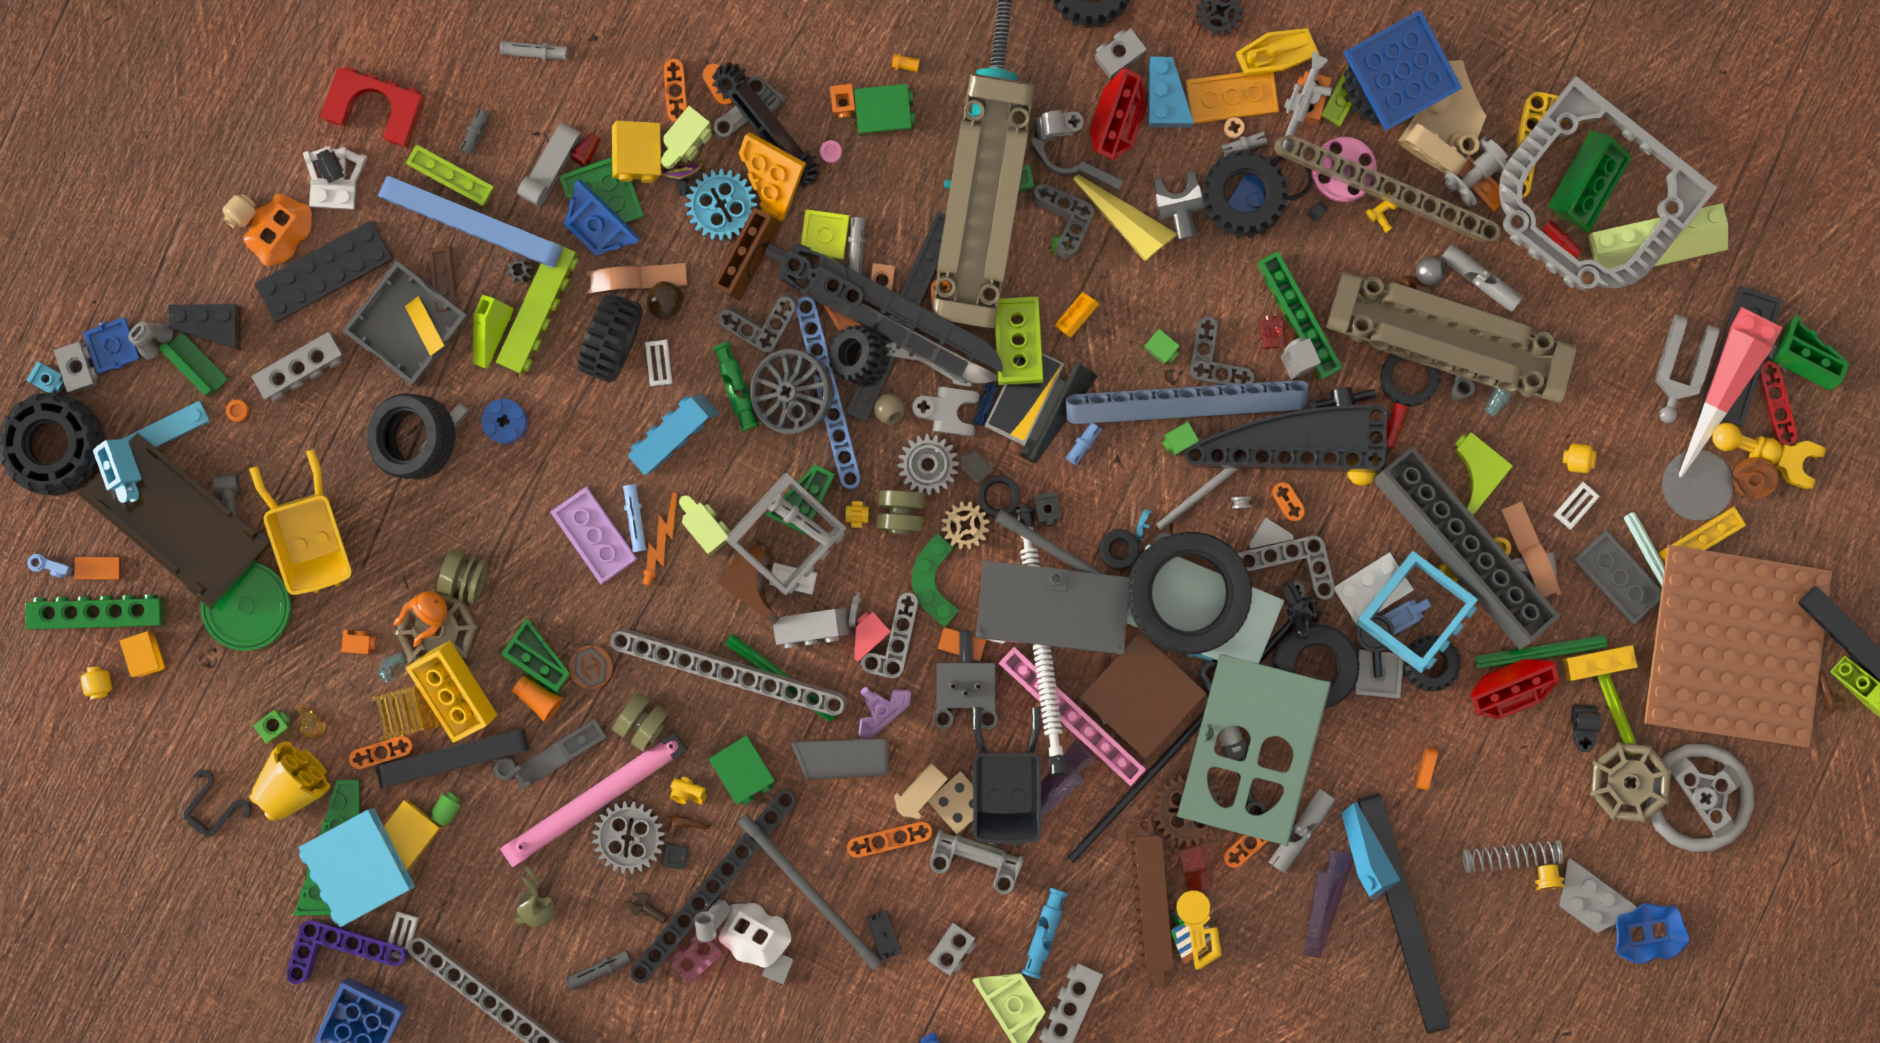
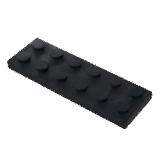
M370 220L254 284L274 321L278 323L391 262L393 258L375 224Z
M1742 286L1738 287L1699 414H1701L1730 327L1740 308L1742 307L1776 324L1782 299ZM1763 362L1722 421L1739 427L1744 425Z

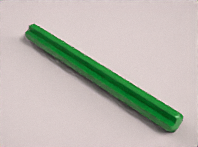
M730 635L726 640L725 644L756 668L791 678L735 635ZM788 686V692L793 696H797V688ZM809 693V699L812 702H819V698L817 696H815L813 693ZM814 710L828 722H831L836 716Z
M1602 635L1522 648L1521 650L1516 649L1479 655L1475 657V665L1478 669L1512 664L1523 659L1536 660L1607 648V639Z

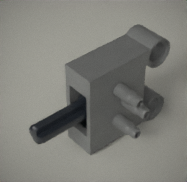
M962 630L959 632V662H937V711L934 714L933 721L938 728L947 729L953 723V714L947 708L981 707L984 708L981 711V727L992 729L998 723V716L995 712V662H973V632ZM942 712L950 716V721L944 725L937 721L938 714ZM988 712L992 713L995 717L994 722L990 725L982 722L983 714Z

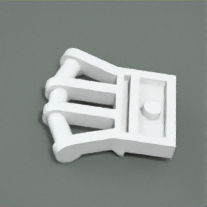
M325 146L323 149L313 152H303L311 176L309 206L311 208L355 210L357 180L367 161V156L364 154L358 155L348 150L347 147L333 149L331 146ZM325 149H328L329 152H335L344 169L342 171L344 176L329 184L326 179L318 178L313 163L317 159L316 154ZM347 159L357 163L349 180H345Z

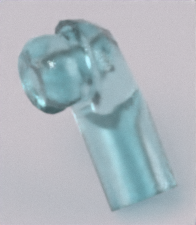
M402 652L382 660L378 670V677L381 678L382 682L391 681L393 678L391 673L393 667L405 662Z

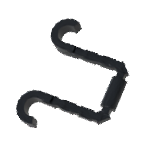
M200 770L194 774V778L206 775L208 782L183 814L184 820H187L188 824L200 834H205V837L214 836L221 825L228 819L229 815L240 804L245 807L244 819L250 816L252 808L249 802L246 800L234 801L213 826L212 830L208 831L207 827L194 816L191 817L190 813L213 786L214 775L208 770Z

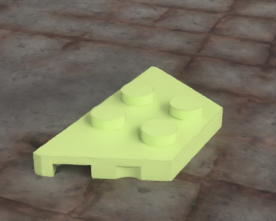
M1016 973L972 979L1012 1043H1027L1045 1014V1010L1023 975Z

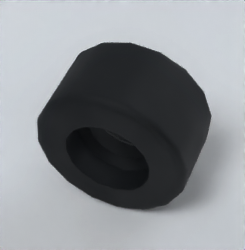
M1112 530L1100 542V557L1112 569H1126L1134 564L1139 557V542L1134 534L1127 530ZM1116 541H1123L1128 546V553L1123 558H1116L1111 553V546Z

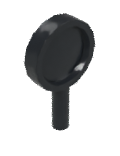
M1376 614L1371 621L1394 637L1392 623L1386 617ZM1357 626L1356 638L1363 649L1372 652L1374 678L1383 677L1381 651L1387 647Z

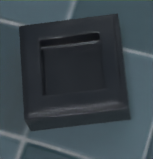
M666 844L663 866L685 869L689 847Z

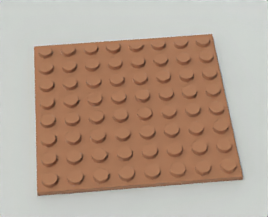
M1668 545L1644 723L1810 748L1825 630L1802 609L1798 601L1813 586L1818 587L1829 597L1832 571Z

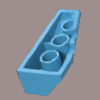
M1355 802L1341 814L1358 877L1369 897L1375 900L1398 883L1400 878L1358 803Z

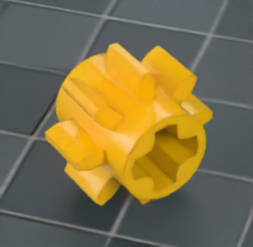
M852 501V506H846V522L851 523L852 528H862V523H868L869 507L863 506V501Z

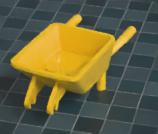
M315 449L306 451L314 476L315 494L281 505H277L265 489L258 466L249 468L256 490L271 509L265 513L263 517L285 587L292 595L312 591L316 594L320 592L319 589L334 584L336 587H339L341 582L348 579L352 573L330 506V498L323 494L321 467Z

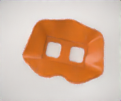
M281 193L274 195L268 204L256 209V215L251 220L250 229L244 235V243L266 266H274L289 260L294 255L298 243L304 240L310 233L312 224L310 207ZM280 210L290 216L285 226H280L274 221L275 215ZM266 228L271 229L277 235L271 244H267L260 238Z

